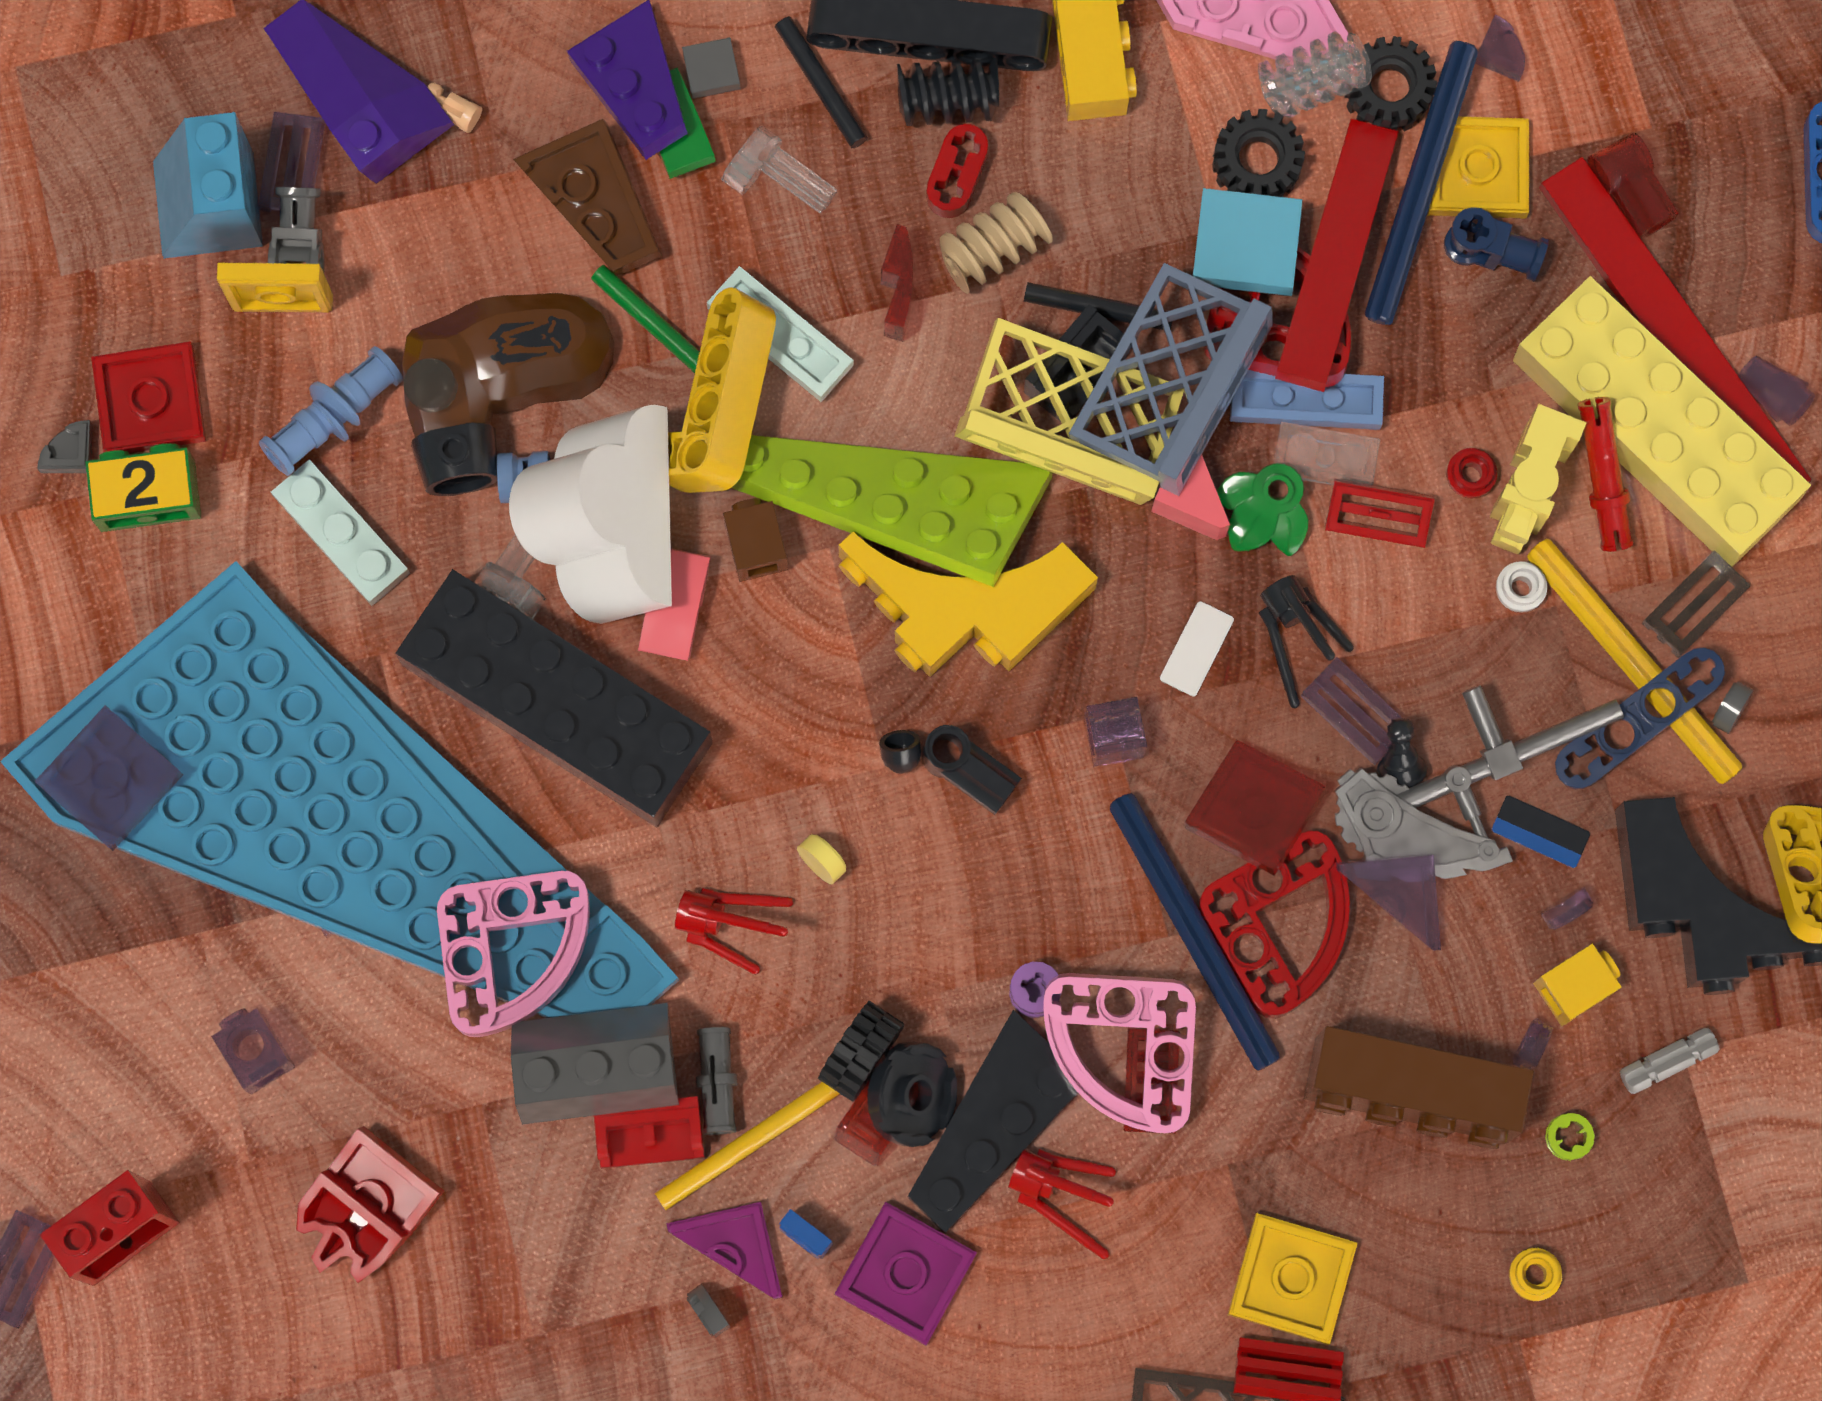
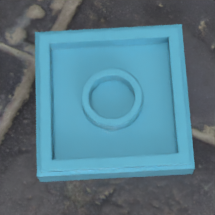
M1203 188L1193 276L1217 288L1292 296L1303 199Z

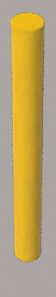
M820 1082L654 1194L664 1209L668 1210L840 1094L825 1083Z

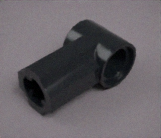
M942 725L935 728L929 733L922 750V761L925 768L932 775L944 778L993 815L997 814L1022 779L971 742L967 734L954 725ZM949 740L958 747L960 758L952 763L938 761L933 754L932 746L938 741Z

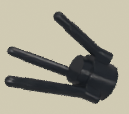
M1289 575L1271 584L1261 593L1260 596L1266 608L1261 610L1259 615L1267 627L1289 704L1292 708L1296 709L1299 707L1300 702L1278 623L1282 622L1285 628H1289L1301 622L1316 646L1329 661L1335 658V653L1310 614L1318 620L1345 651H1353L1354 646L1343 634V631L1315 601L1308 587L1302 588L1297 577Z

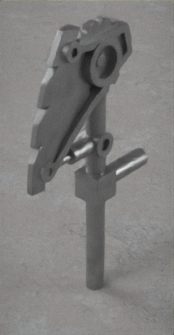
M1481 685L1464 691L1462 695L1485 746V749L1480 751L1481 758L1462 766H1450L1443 774L1411 788H1408L1405 784L1398 785L1396 782L1397 778L1385 774L1380 778L1377 776V773H1367L1362 768H1359L1356 772L1349 769L1337 780L1340 786L1334 791L1338 797L1336 805L1339 806L1340 810L1338 813H1335L1336 825L1341 826L1343 829L1340 834L1348 844L1350 842L1355 843V849L1364 853L1362 862L1349 860L1356 877L1368 880L1391 881L1388 875L1390 874L1406 882L1429 880L1426 874H1430L1443 879L1467 875L1463 869L1487 871L1513 862L1507 847L1499 849L1495 840L1487 837L1479 815L1482 813L1470 785L1488 776H1491L1493 780H1498L1523 769L1521 762L1623 719L1624 715L1617 700L1610 701L1512 743L1509 739L1504 740ZM1453 792L1465 821H1470L1474 833L1448 825L1417 810L1416 807Z

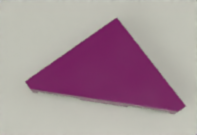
M761 1202L666 1224L668 1232L774 1300L782 1298Z

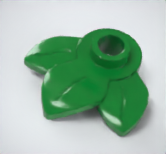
M1272 463L1263 467L1258 473L1239 471L1230 475L1221 483L1217 493L1222 506L1234 510L1228 529L1229 541L1234 551L1253 550L1266 544L1270 539L1287 556H1292L1298 551L1307 534L1309 520L1304 508L1300 504L1304 492L1303 480L1294 467L1285 463ZM1275 480L1285 482L1288 486L1287 494L1280 498L1272 496L1268 490L1270 483Z

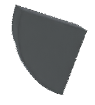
M83 420L69 424L48 445H45L39 456L38 471L40 473H87L85 461L92 460L93 424L91 421Z
M702 1284L687 1293V1301L711 1337L715 1336L716 1338L731 1328Z

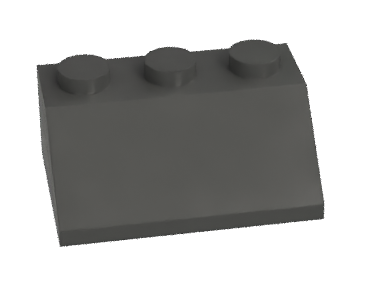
M668 1003L527 1020L512 1025L511 1065L514 1098L522 1125L679 1105Z

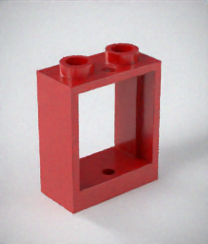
M127 1170L39 1235L69 1278L95 1286L180 1222L151 1181ZM129 1236L132 1239V1246L124 1249L121 1246V1242Z

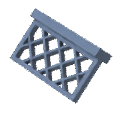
M1164 263L1069 432L1070 439L1159 481L1161 488L1179 496L1273 326L1272 307L1254 298L1249 303ZM1170 281L1187 289L1193 304L1164 312L1160 296ZM1197 294L1206 298V300L1199 302ZM1156 305L1158 315L1149 317ZM1223 306L1238 313L1231 327L1209 333L1203 311ZM1196 314L1203 336L1175 344L1168 322ZM1162 324L1169 346L1141 355L1136 342L1140 332ZM1222 341L1216 352L1213 343ZM1207 346L1212 360L1207 370L1186 376L1179 354ZM1132 348L1135 357L1126 359ZM1172 356L1179 379L1151 387L1144 365ZM1138 367L1145 389L1117 398L1112 384L1117 373ZM1199 383L1194 394L1192 395L1189 386ZM1183 388L1188 402L1184 412L1162 419L1155 397ZM1108 391L1111 400L1102 402ZM1149 399L1156 421L1127 430L1120 408ZM1115 410L1121 429L1120 433L1100 438L1086 431L1093 416ZM1175 426L1168 439L1165 429ZM1159 431L1164 448L1154 464L1135 454L1131 440ZM1125 442L1127 450L1117 446L1116 444Z

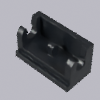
M1089 304L1060 337L1059 341L1111 359L1124 333ZM1055 354L1042 361L1054 387L1077 377L1069 359ZM1082 364L1085 372H1089L1095 369L1090 366ZM1035 368L1025 378L1024 393L1031 399L1046 392ZM1103 372L1089 378L1093 388ZM1080 383L1058 393L1070 419L1076 416L1088 400ZM1049 397L1038 402L1041 407L1060 421Z

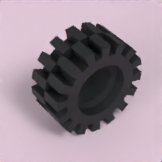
M1393 36L1391 43H1386L1385 37L1377 38L1374 46L1371 47L1369 42L1361 47L1359 55L1355 54L1351 60L1343 90L1344 98H1348L1346 107L1350 114L1354 111L1358 113L1356 120L1368 121L1374 125L1396 131L1398 127L1402 126L1405 132L1412 128L1414 121L1419 123L1430 107L1437 85V80H1434L1436 69L1434 64L1430 66L1427 64L1430 56L1425 50L1421 54L1416 52L1418 44L1410 40L1406 47L1400 45L1402 37ZM1381 70H1396L1406 78L1409 92L1398 101L1382 100L1372 89V77Z
M1259 109L1256 116H1252L1250 110L1243 111L1239 120L1232 117L1227 121L1226 129L1222 128L1218 135L1213 154V173L1217 172L1218 174L1216 182L1219 187L1226 186L1228 188L1227 191L1277 197H1283L1285 192L1290 194L1295 187L1296 181L1299 179L1305 158V151H1302L1304 141L1301 135H1295L1297 127L1292 121L1285 125L1282 123L1284 115L1278 112L1275 113L1274 118L1267 117L1268 109ZM1258 141L1270 145L1277 155L1278 161L1275 168L1265 174H1254L1247 171L1240 162L1239 153L1248 143Z
M869 1000L863 1006L860 1013L856 1015L850 1027L844 1032L843 1037L825 1062L818 1079L854 1102L865 1089L867 1083L870 1082L873 1069L883 1054L893 1047L892 1045L904 1028V1023Z

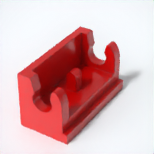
M698 1096L678 1098L679 1105L595 1115L596 1147L600 1168L705 1159Z

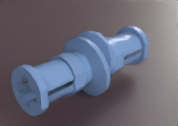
M374 346L368 351L369 357L349 374L345 373L336 380L332 388L318 381L311 384L309 390L313 403L308 408L301 409L291 418L292 421L271 438L264 436L259 441L262 451L279 471L289 476L294 472L293 465L313 448L317 449L325 443L331 433L346 442L349 436L343 424L348 421L352 425L359 426L361 423L357 413H361L371 404V400L389 385L394 384L397 386L403 381L402 374L387 354Z

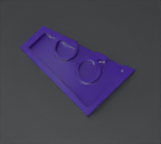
M650 0L642 3L567 50L573 66L645 160L688 134Z

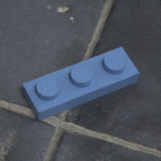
M1248 370L1230 402V422L1380 430L1383 422L1384 376L1344 374L1343 379L1336 385L1325 387V391L1321 392L1275 379L1276 376Z

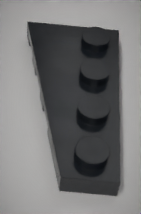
M1014 1010L908 1195V1199L945 1234L1078 1094L1061 1071L1050 1044Z

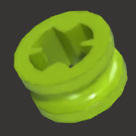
M1567 1113L1557 1116L1549 1123L1546 1129L1545 1140L1547 1147L1553 1155L1560 1159L1570 1161L1582 1158L1589 1153L1594 1145L1595 1135L1593 1127L1586 1118L1579 1114ZM1570 1122H1573L1581 1128L1577 1131V1134L1583 1133L1584 1139L1582 1145H1573L1568 1152L1560 1148L1559 1144L1563 1140L1556 1141V1131L1558 1128H1568Z

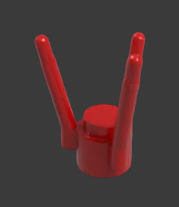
M702 888L700 893L685 890L678 906L675 929L688 933L687 943L702 946L754 975L760 972V967L757 964L708 937V933L717 935L721 924L724 923L785 937L788 934V929L784 926L725 912V905L721 904L791 907L793 899L789 897L724 893Z
M1024 1149L1008 1185V1188L1020 1193L1017 1202L1036 1210L1085 1248L1095 1253L1101 1259H1107L1109 1257L1107 1249L1040 1200L1039 1197L1042 1196L1050 1199L1054 1188H1058L1089 1201L1110 1207L1114 1204L1112 1197L1060 1177L1061 1170L1057 1168L1107 1177H1114L1116 1169L1097 1163L1056 1156L1039 1149L1037 1154Z

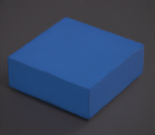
M791 1209L779 1223L781 1232L817 1259H822L833 1245L832 1240Z

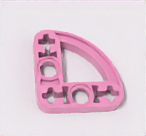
M556 871L463 884L448 888L441 895L437 904V916L449 1014L452 1023L462 1034L469 1037H482L512 1028L513 1024L526 1021L541 1011L566 985L582 955L590 918L589 894L584 881L577 874L570 871ZM568 883L571 891H579V897L571 899L570 908L562 909L556 900L545 901L542 903L546 912L536 914L537 899L532 886L542 885L541 893L543 896L558 893L559 884ZM510 889L521 890L528 898L526 910L516 917H508L502 914L498 907L501 895ZM464 897L468 905H476V910L467 914V924L470 933L480 929V938L463 936L450 942V933L460 935L457 918L454 915H447L448 909L456 907L457 898ZM566 921L560 946L546 971L524 993L498 1007L489 932ZM465 947H473L479 950L483 958L480 969L472 975H461L456 972L453 966L456 953ZM486 980V989H475L479 1005L485 1008L488 1007V1014L480 1016V1025L472 1026L467 1018H460V1011H464L469 1007L468 993L466 990L456 993L455 986L457 984L473 986Z
M1066 973L1059 974L1051 979L1044 993L1043 1009L1046 1033L1053 1055L1061 1071L1074 1089L1097 1110L1125 1125L1156 1133H1171L1182 1128L1187 1122L1190 1113L1196 1005L1194 994L1190 987L1182 981L1163 978ZM1063 985H1072L1074 994L1090 996L1088 985H1099L1096 997L1098 1014H1087L1090 1003L1084 1002L1074 1003L1072 1011H1061V1002L1053 1001L1052 995L1060 994ZM1115 987L1127 988L1135 997L1133 1009L1125 1015H1114L1105 1006V995ZM1168 991H1177L1179 1000L1187 1002V1007L1178 1009L1176 1013V1029L1187 1027L1186 1035L1173 1031L1154 1033L1155 1025L1166 1028L1165 1008L1157 1007V1001L1165 1000ZM1067 1024L1147 1028L1143 1104L1117 1094L1104 1085L1088 1069L1073 1044ZM1164 1042L1176 1043L1184 1051L1185 1056L1182 1064L1174 1070L1162 1069L1154 1061L1155 1050ZM1152 1077L1164 1081L1184 1079L1183 1087L1172 1084L1173 1104L1181 1106V1111L1172 1112L1170 1121L1160 1120L1159 1111L1151 1110L1152 1104H1159L1162 1100V1083L1151 1085Z

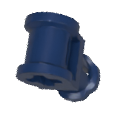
M1471 207L1457 214L1452 227L1444 237V249L1451 261L1459 265L1470 266L1476 264L1493 271L1497 265L1524 273L1527 280L1534 282L1542 266L1549 239L1541 237L1537 241L1511 232L1512 224L1494 219L1489 212L1482 208ZM1474 219L1478 220L1477 224L1473 222ZM1466 231L1474 233L1473 241L1475 243L1466 240ZM1463 250L1468 251L1467 254H1463Z

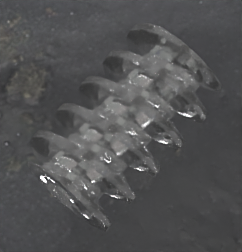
M1334 31L1328 34L1327 42L1329 49L1320 39H1315L1310 42L1311 56L1305 48L1299 46L1293 49V62L1284 53L1276 56V70L1267 60L1259 63L1258 74L1262 93L1274 113L1278 112L1285 117L1291 118L1300 114L1301 109L1308 111L1317 107L1319 102L1325 104L1334 100L1336 95L1344 96L1351 93L1353 88L1361 89L1368 86L1372 79V71L1369 57L1360 38L1351 32L1348 33L1347 42H1345L1342 36Z

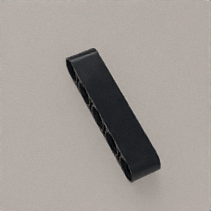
M811 0L806 39L814 46L832 50L952 63V60H959L961 64L971 65L972 59H979L981 65L985 67L990 66L992 58H997L998 68L1039 71L1047 66L1052 18L1046 12L1031 8L959 0Z

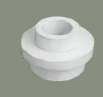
M1523 561L1514 562L1507 565L1500 572L1496 581V593L1498 599L1506 608L1515 612H1529L1537 608L1544 600L1547 593V581L1543 572L1534 564ZM1517 580L1524 581L1529 586V594L1525 596L1517 595L1512 589V583Z

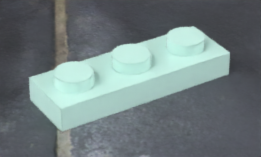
M739 266L707 301V309H710L716 295L729 287L737 288L770 306L776 315V326L768 359L817 400L822 402L854 366V360Z
M310 460L306 461L271 491V494L371 606L410 574L408 568Z

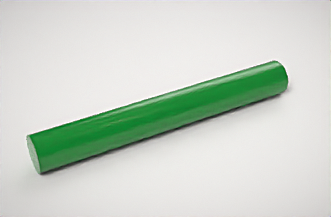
M605 265L599 267L592 275L591 280L695 373L700 351Z

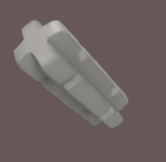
M1703 1028L1687 1036V1041L1682 1038L1646 1056L1643 1063L1638 1060L1624 1067L1620 1071V1076L1627 1090L1631 1094H1636L1652 1085L1651 1081L1654 1080L1658 1083L1696 1064V1059L1702 1061L1718 1053L1720 1048L1712 1031L1709 1028Z

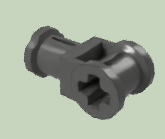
M276 187L275 195L280 197V227H272L268 263L304 261L306 264H320L324 273L325 261L322 229H315V199L320 197L321 189Z

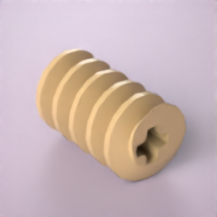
M1013 192L1007 196V206L996 202L990 207V216L982 212L976 214L973 217L974 227L963 222L956 227L957 237L947 232L940 237V248L944 263L957 286L968 294L970 289L967 277L970 275L983 285L987 282L983 267L988 265L999 275L1004 271L1000 257L1005 255L1016 265L1020 262L1018 246L1022 245L1027 251L1034 254L1037 252L1034 240L1036 235H1039L1048 244L1052 243L1053 238L1047 223L1037 208L1020 193Z

